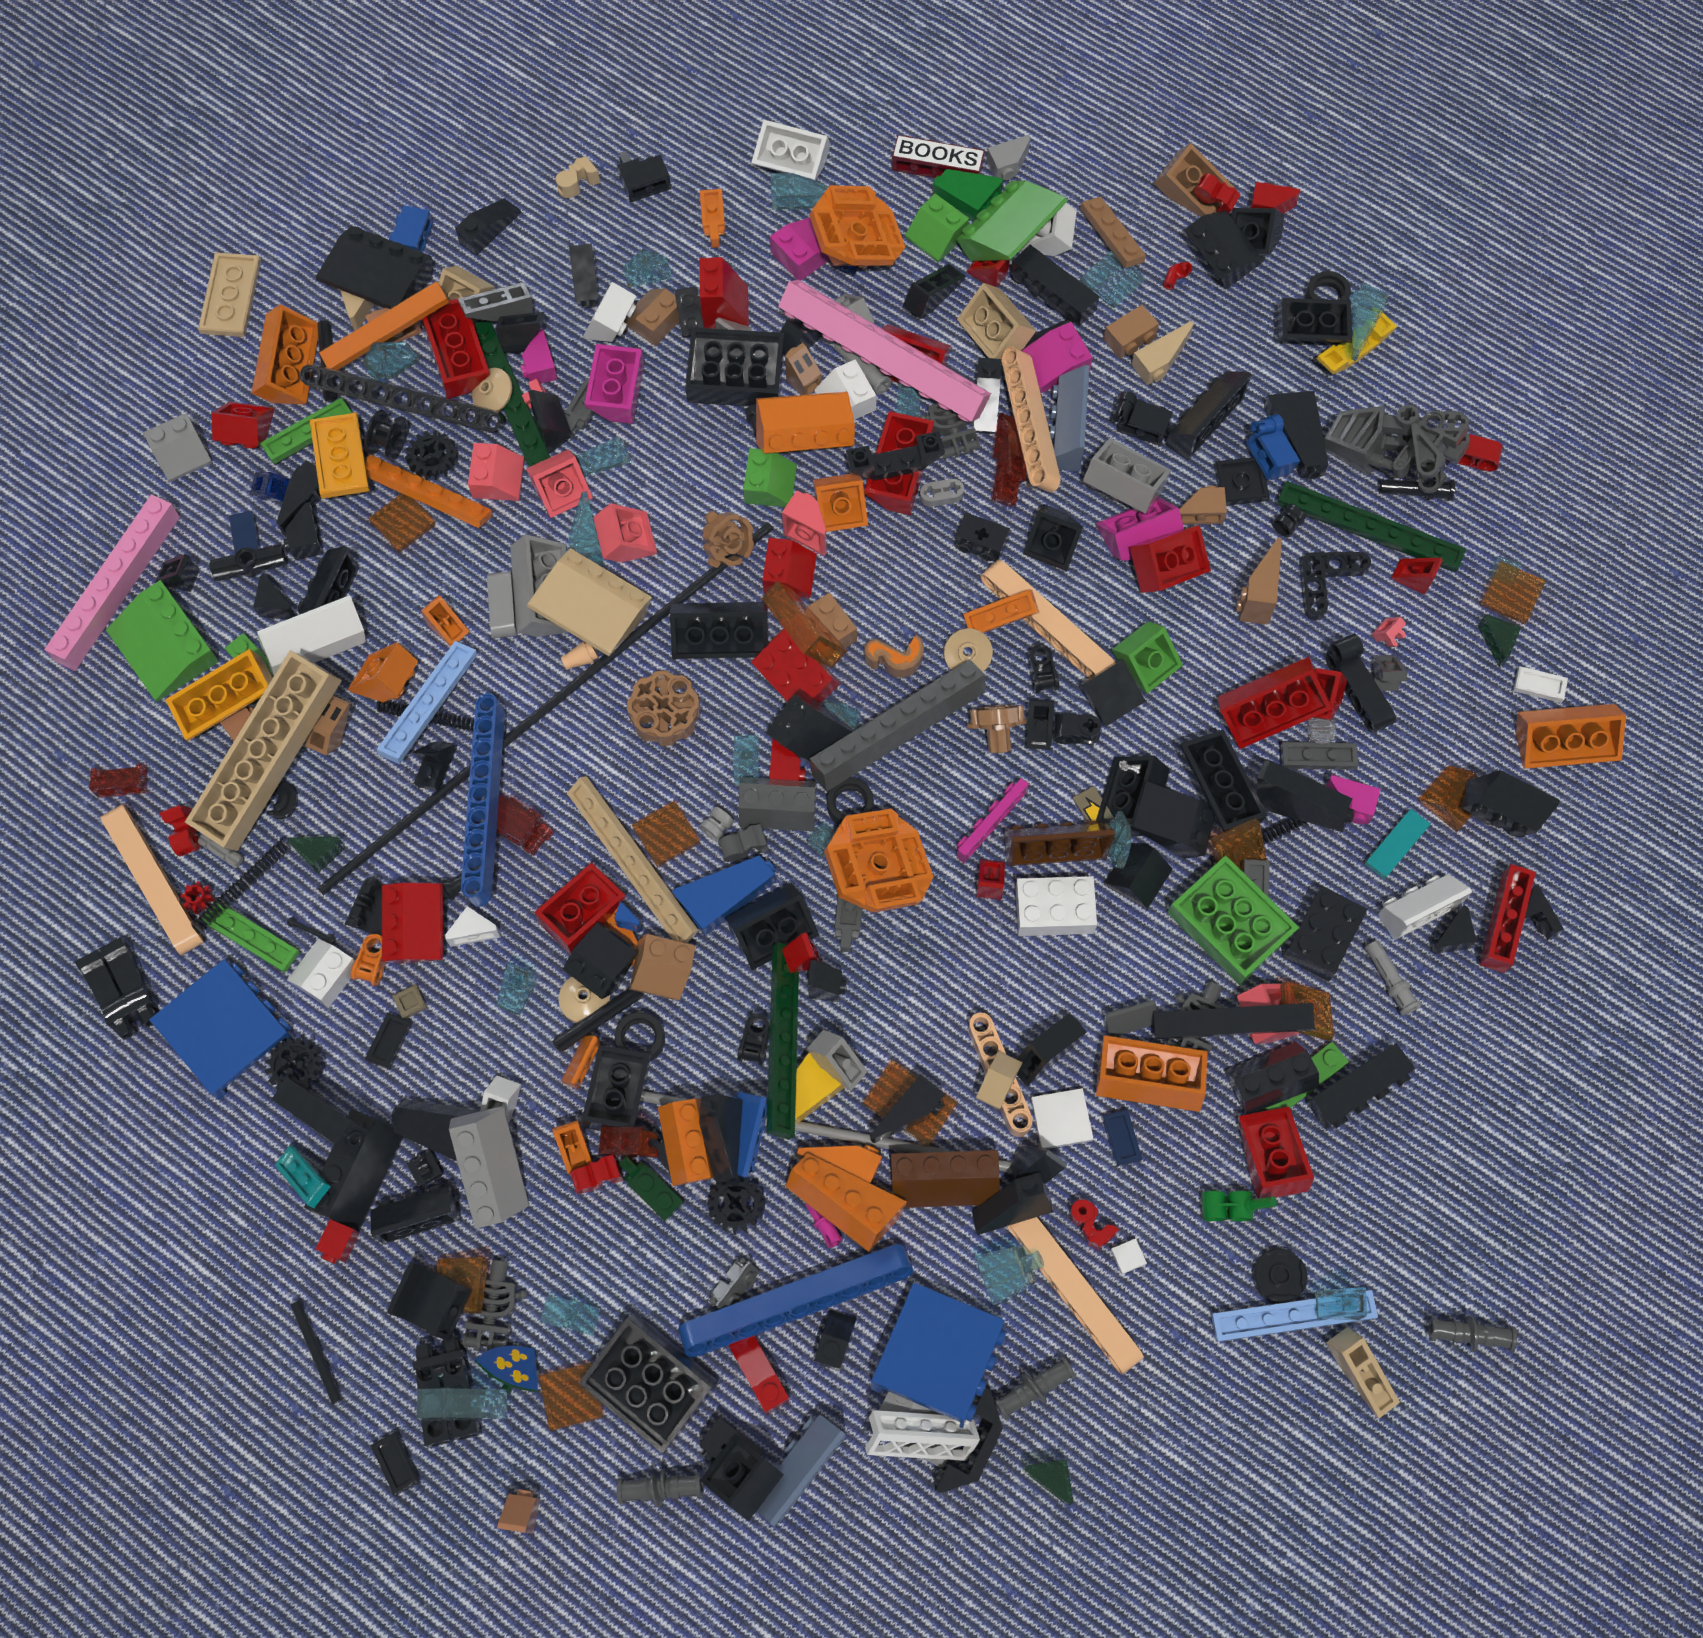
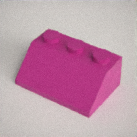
M596 344L584 403L586 408L612 422L634 423L644 369L642 349Z
M1160 497L1156 499L1146 514L1131 508L1096 523V527L1111 554L1121 561L1132 559L1130 546L1184 529L1179 508Z

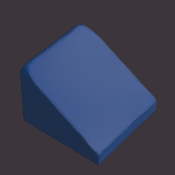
M620 902L614 918L617 927L641 933L640 921Z

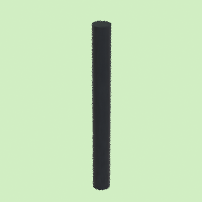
M301 1301L294 1302L290 1306L330 1401L332 1405L337 1404L343 1399Z

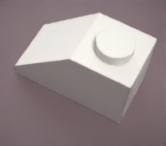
M496 1076L484 1091L480 1111L504 1106L509 1124L517 1105L521 1084Z

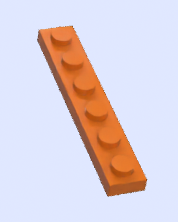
M369 455L364 459L367 478L477 528H480L491 518L492 510L480 503L469 500L460 494L447 490L438 484L425 480L378 457Z

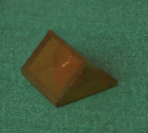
M1449 765L1418 799V802L1455 832H1458L1472 816L1470 812L1461 808L1466 783L1468 780L1478 776L1476 772Z

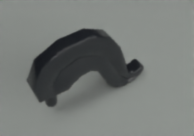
M280 781L274 793L278 794V800L273 805V810L267 811V815H273L274 819L284 820L293 815L297 807L298 795L292 785Z

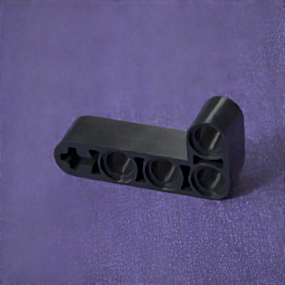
M1352 633L1331 643L1325 654V660L1330 670L1342 672L1346 677L1347 683L1344 693L1368 731L1375 733L1396 723V716L1360 658L1364 650L1361 639L1357 634Z

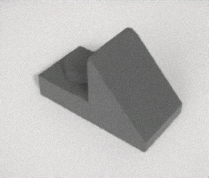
M1372 655L1373 679L1380 690H1399L1400 681H1407L1408 672L1398 656Z

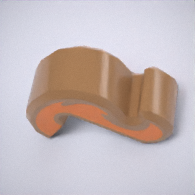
M917 634L905 653L878 639L868 641L864 648V660L869 667L878 669V665L882 663L886 671L894 677L905 678L913 675L923 661L924 645L922 639Z

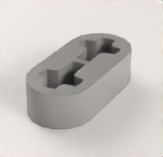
M957 479L929 482L920 489V501L927 507L957 503L964 495V485ZM950 488H954L957 494H952ZM931 491V493H932V495H934V497H933V498H929V496L927 495V492Z

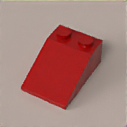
M1200 525L1130 546L1141 593L1162 591L1211 571Z
M591 862L534 913L539 925L571 954L572 950L597 922H601L603 925L618 908L619 903L626 898V895Z
M1290 1107L1239 1116L1238 1121L1249 1174L1257 1199L1272 1196L1277 1198L1310 1191L1314 1175Z

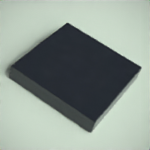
M1255 457L1215 461L1214 469L1218 487H1225L1226 506L1269 501L1270 495L1266 477Z
M1119 659L1080 684L1103 726L1110 725L1146 702L1123 659Z

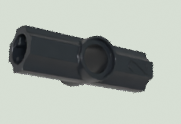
M277 544L256 550L241 548L234 555L210 560L209 565L213 579L216 582L241 575L255 577L263 570L286 565L287 560L282 545Z

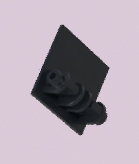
M369 877V880H364L345 925L382 936L383 884H380L379 880L373 877Z

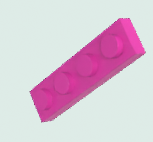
M1021 778L1016 784L1012 782L1004 792L1006 796L1000 802L996 800L988 810L990 814L985 819L980 818L972 829L974 832L969 837L964 836L956 847L958 848L957 859L964 864L1025 796L1029 783Z

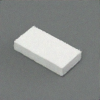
M1519 666L1513 691L1562 703L1565 698L1568 678Z

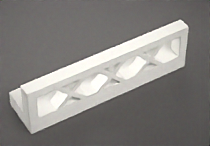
M873 1410L869 1416L873 1435L865 1449L867 1455L967 1461L980 1438L974 1419H972V1422L966 1420L964 1428H960L959 1421L945 1415ZM880 1441H891L885 1445H878ZM909 1443H916L909 1447H902ZM935 1444H940L939 1446H937V1447H935V1448H928V1447L933 1446V1445H935ZM959 1446H964L963 1450H952Z

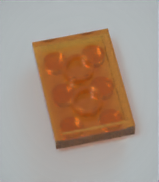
M891 1060L863 1102V1105L884 1118L918 1076ZM945 1094L943 1101L945 1106L937 1116L932 1114L928 1120L903 1131L924 1145L930 1146L958 1102Z

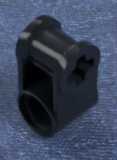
M1043 644L1034 646L1028 660L1034 694H1039V691L1048 689L1059 690V677L1050 648ZM1042 656L1046 661L1038 662L1034 657Z
M1057 714L1054 719L1053 740L1059 744L1093 745L1100 738L1101 721L1093 715Z
M753 1014L747 1019L738 1050L737 1061L747 1060L756 1062L759 1066L764 1065L770 1035V1025L764 1015ZM756 1022H762L765 1025L764 1030L760 1033H755L751 1030L752 1025Z

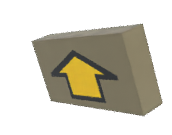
M1093 786L1072 798L1086 822L1096 821L1102 802L1101 796ZM1106 806L1103 819H1115Z

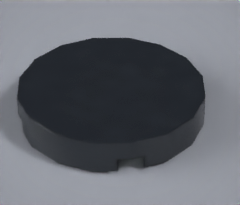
M1281 1248L1268 1250L1257 1259L1253 1266L1252 1278L1255 1288L1262 1297L1270 1302L1280 1304L1291 1302L1301 1295L1307 1285L1308 1274L1305 1264L1290 1250Z

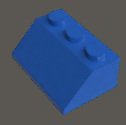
M738 1092L737 1097L732 1096L733 1098L743 1100L737 1175L752 1178L767 1117V1098Z

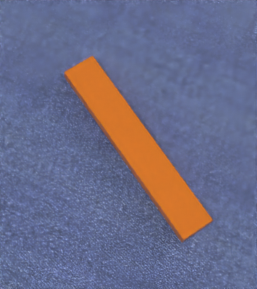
M438 281L319 353L326 367L339 370L449 303V300Z

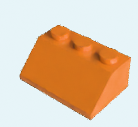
M701 1099L676 1101L658 1107L672 1187L714 1179L699 1124Z

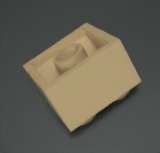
M459 266L443 268L439 279V284L448 300L491 291L495 287ZM471 318L473 324H475L478 320Z

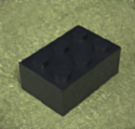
M1321 885L1313 897L1299 925V929L1296 931L1283 958L1329 982L1336 974L1368 909Z

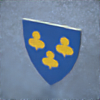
M522 1346L496 1347L484 1352L475 1359V1362L488 1374L489 1378H495L503 1383L502 1390L504 1392L510 1393L513 1388L532 1392L538 1391L534 1348Z

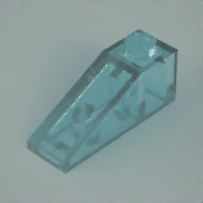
M781 172L771 174L772 210L813 209L829 186L795 173Z
M1365 283L1362 284L1359 291L1355 290L1351 297V357L1354 361L1357 360L1382 315L1389 293Z
M582 492L568 537L571 549L596 564L602 565L604 563L587 492Z
M436 1388L418 1389L416 1418L422 1421L506 1419V1389Z

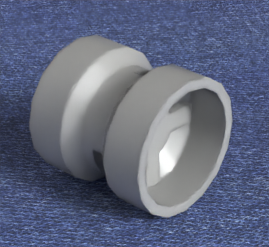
M714 807L710 812V817L707 820H703L699 828L709 838L718 842L723 837V831L729 829L734 821L725 811L719 807Z

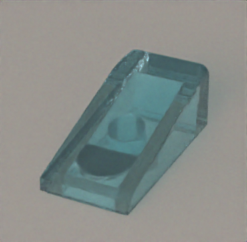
M619 436L578 455L585 476L631 462L626 443Z

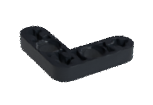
M1364 552L1307 553L1300 563L1305 615L1311 620L1322 619L1328 610L1325 577L1363 576L1371 566L1369 555ZM1338 560L1342 567L1334 569L1330 566L1329 561ZM1356 560H1359L1360 564H1364L1362 568L1355 563ZM1309 561H1312L1313 565H1316L1313 574L1311 575V566L1308 564ZM1312 581L1320 585V590L1312 591L1308 588L1307 584ZM1314 598H1318L1316 603L1317 608H1320L1319 612H1316L1315 608H1312L1314 604Z

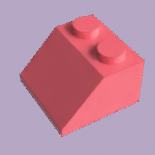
M474 443L468 480L472 498L519 501L525 462L524 457L498 444Z
M569 449L526 468L534 489L550 518L593 498L576 457Z
M796 491L782 512L783 534L825 556L827 553L826 529L818 501L808 493L803 494Z
M610 503L593 517L603 559L626 562L657 553L646 511Z
M1289 983L1260 984L1237 995L1239 1007L1296 1004ZM1306 1031L1249 1035L1253 1039L1254 1044H1266Z

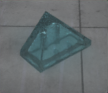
M829 699L822 701L823 707L854 731L860 727L861 710Z

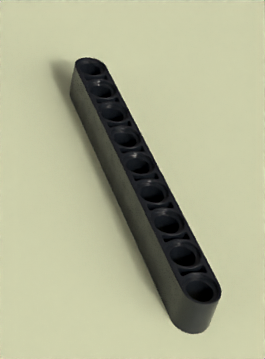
M305 365L300 371V379L307 386L484 431H500L506 424L504 414L498 410L320 365ZM313 369L317 372V379L314 382L310 378V372ZM335 375H337L340 379V383L337 387H335L332 383V379ZM357 381H360L362 384L360 393H357L354 388ZM380 386H382L385 391V395L382 399H380L377 395V389ZM402 392H405L407 395V402L404 405L399 400V395ZM425 397L430 402L427 410H424L421 405ZM447 403L452 406L450 416L444 413V406ZM469 409H472L475 413V418L472 422L466 417ZM492 414L497 417V425L495 427H491L488 422Z

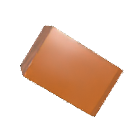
M440 595L421 610L427 626L450 647L455 641L459 642L470 632Z
M578 1120L552 1129L568 1174L577 1168L588 1166L592 1162L583 1128Z

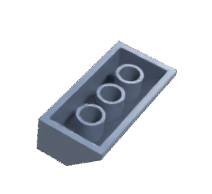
M1084 365L1060 375L1058 385H1053L1052 399H1056V405H1052L1051 419H1055V425L1050 426V436L1054 440L1053 448L1059 470L1080 471L1085 445L1090 365Z
M820 1414L816 1419L812 1416L802 1428L805 1434L799 1441L794 1438L784 1451L787 1454L781 1464L776 1461L773 1465L784 1475L756 1512L775 1528L846 1438L844 1432Z

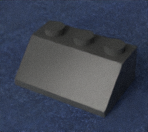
M742 777L739 783V826L749 827L761 824V827L765 829L814 831L817 782Z

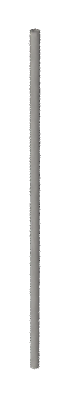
M645 1091L643 1102L666 1105L671 1102L688 1099ZM802 1121L795 1125V1131L906 1153L957 1152L890 1138L873 1143L870 1141L869 1134ZM999 1160V1171L1007 1172L1012 1162Z

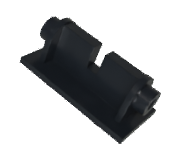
M697 286L674 290L682 336H691L692 327L704 328Z

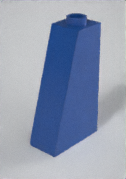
M759 855L678 887L672 891V894L691 921L706 936L726 921L725 918L739 911L776 882V869L769 860L764 861Z

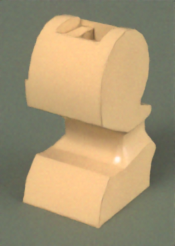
M586 156L576 158L575 162L568 166L569 171H561L556 176L558 192L564 198H571L580 193L579 180L582 178L587 180L589 185L600 183L598 170Z

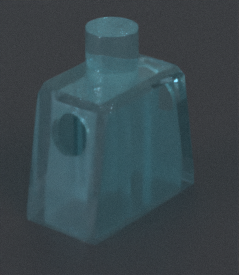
M1011 1247L974 1256L993 1306L1008 1302L1034 1285L1036 1280L1032 1271L1044 1266V1261L1038 1251L1026 1255L1022 1247Z

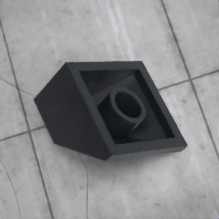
M1233 208L1232 219L1258 254L1271 255L1281 239L1285 215L1276 208Z
M1043 504L1037 512L1023 554L1067 571L1083 526L1066 512Z

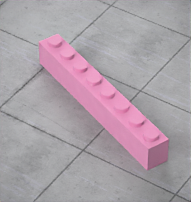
M152 494L150 495L44 649L55 662L76 671L179 520L180 516L171 503Z

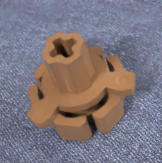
M712 510L704 516L708 524L702 530V537L707 542L704 544L703 549L708 555V565L718 568L721 563L728 566L740 565L742 558L737 556L725 558V556L736 553L745 558L750 556L754 547L752 539L753 527L747 518L732 512L717 515ZM734 519L737 522H739L741 529H739L738 526L730 520Z
M993 705L970 709L971 723L967 724V729H987L989 753L1011 751L1009 728L1027 724L1024 718V706Z

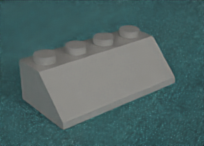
M525 534L510 546L517 633L534 637L568 633V631L527 607L528 602L555 564L567 552L566 544Z
M504 1106L451 1118L449 1132L475 1229L501 1223L527 1208L529 1202Z

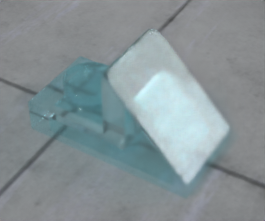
M759 735L734 736L733 765L735 785H739L742 777L759 778Z
M547 1295L540 1323L593 1336L600 1309L572 1299L569 1301Z

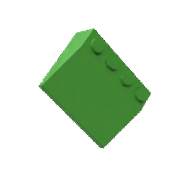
M1013 180L1005 186V190L1000 195L991 200V205L987 209L977 214V219L972 224L963 228V233L957 238V241L970 261L1011 260L1068 200L1060 194L1027 180Z
M161 580L140 592L106 629L156 702L219 662Z
M1226 855L1174 901L1168 911V914L1239 985L1243 984L1299 929Z

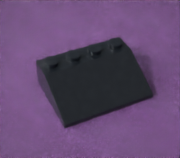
M351 226L339 236L316 275V281L392 309L415 295L431 280L432 256L420 250L404 246L399 242H394L380 235L362 230L360 227Z
M692 327L685 385L687 402L751 406L756 404V399L780 397L784 333Z
M637 1313L626 1317L579 1381V1384L661 1454L668 1449L720 1383Z

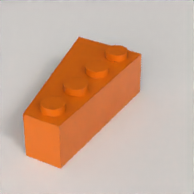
M809 1153L792 1168L785 1186L868 1252L899 1220L907 1201Z

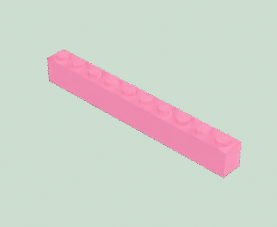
M794 280L788 282L778 306L785 311V315L794 319L798 318L804 322L803 325L805 327L823 333L822 336L825 339L840 343L841 347L848 352L857 353L861 356V360L868 364L877 365L884 374L894 375L899 378L901 384L919 390L918 393L921 396L936 400L941 408L953 410L958 413L957 416L960 419L972 422L980 418L992 393L802 281Z

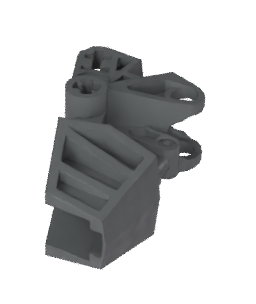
M1413 405L1400 407L1397 411V416L1385 414V406L1340 411L1324 438L1326 452L1366 476H1369L1376 467H1383L1394 471V476L1401 479L1407 475L1415 464L1419 489L1424 493H1433L1447 479L1442 468L1446 462L1445 459L1458 464L1470 446L1468 434L1469 418L1463 412L1431 411L1426 413L1422 420H1419V411ZM1431 419H1437L1440 422L1436 428H1429L1426 423ZM1445 420H1447V422H1448V423H1447V428H1444V426H1445ZM1456 421H1461L1460 427L1456 428ZM1388 433L1398 434V436L1388 435ZM1386 450L1400 451L1395 461L1385 458ZM1426 478H1434L1436 480V484L1430 488L1423 486L1422 482Z

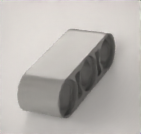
M512 571L487 574L492 638L517 636Z

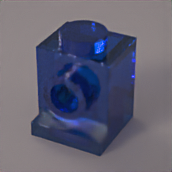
M255 472L249 495L264 501L283 502L290 479L272 472Z

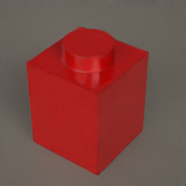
M330 1219L317 1244L316 1250L323 1253L321 1259L335 1265L337 1260L346 1263L360 1233Z

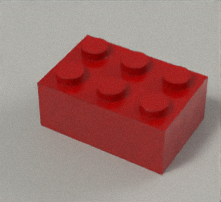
M784 628L751 661L787 702L801 689L821 704L841 684L802 640L787 628Z

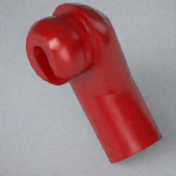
M1181 262L1172 265L1168 269L1163 287L1172 290L1176 280L1184 278L1192 272L1191 263Z

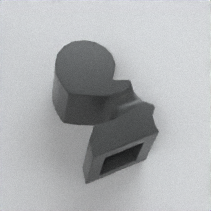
M761 824L751 825L744 831L739 830L737 834L725 836L718 841L719 846L722 848L723 860L725 862L744 859L751 849H756L758 853L769 852Z

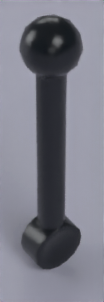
M293 917L287 920L289 927L295 926L324 939L325 942L331 945L336 941L334 935H325L297 922Z

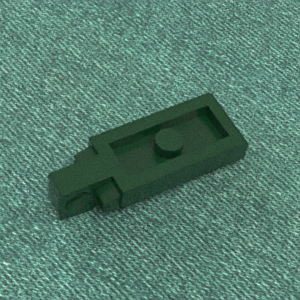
M627 1156L619 1163L620 1167L628 1174L624 1178L628 1186L664 1222L684 1204L647 1165L645 1166L640 1162L636 1166Z

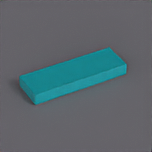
M1410 809L1364 865L1385 880L1431 823Z
M292 1144L274 1165L303 1201L312 1208H315L331 1187L303 1153Z

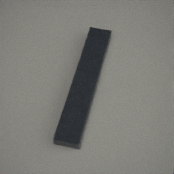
M1313 1003L1154 1012L1156 1039L1315 1031Z

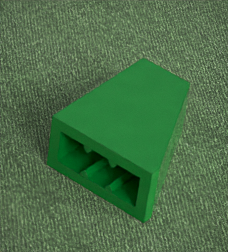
M946 169L941 176L938 175L932 185L934 188L933 195L937 194L974 222L977 219V214L987 209L991 205V200L1002 193L1003 179Z

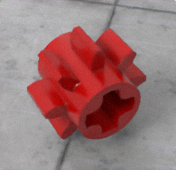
M199 881L196 882V885H186L185 893L180 895L186 901L183 907L186 910L192 908L196 915L200 911L206 910L210 903L215 900L211 895H208L212 892V889L208 885L203 888Z

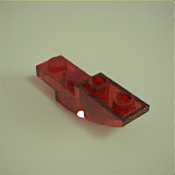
M1000 413L993 458L997 459L998 462L992 500L1005 506L1013 507L1016 506L1019 483L1025 482L1027 469L1015 418Z

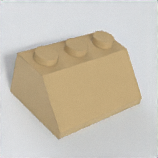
M986 283L980 286L957 318L988 358L1001 359L1002 354L1009 347L1022 350L1036 332L1035 328L1000 288Z

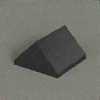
M530 390L528 393L533 417L549 454L559 447L572 433L558 396Z
M1129 843L1104 882V885L1143 909L1148 910L1173 868L1155 848Z

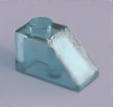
M373 342L362 365L374 379H392L416 364L420 357L408 343Z

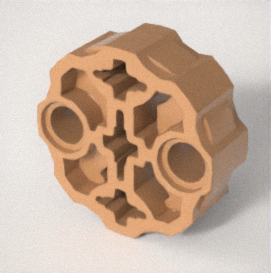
M656 671L652 676L639 679L633 686L631 697L627 700L630 722L633 723L637 735L646 742L653 741L660 746L674 745L680 739H687L695 731V724L701 716L699 698L692 688L691 682L683 675L676 676L668 671ZM680 688L686 690L682 694L675 693V691ZM645 723L653 724V726L648 729L642 728V726Z

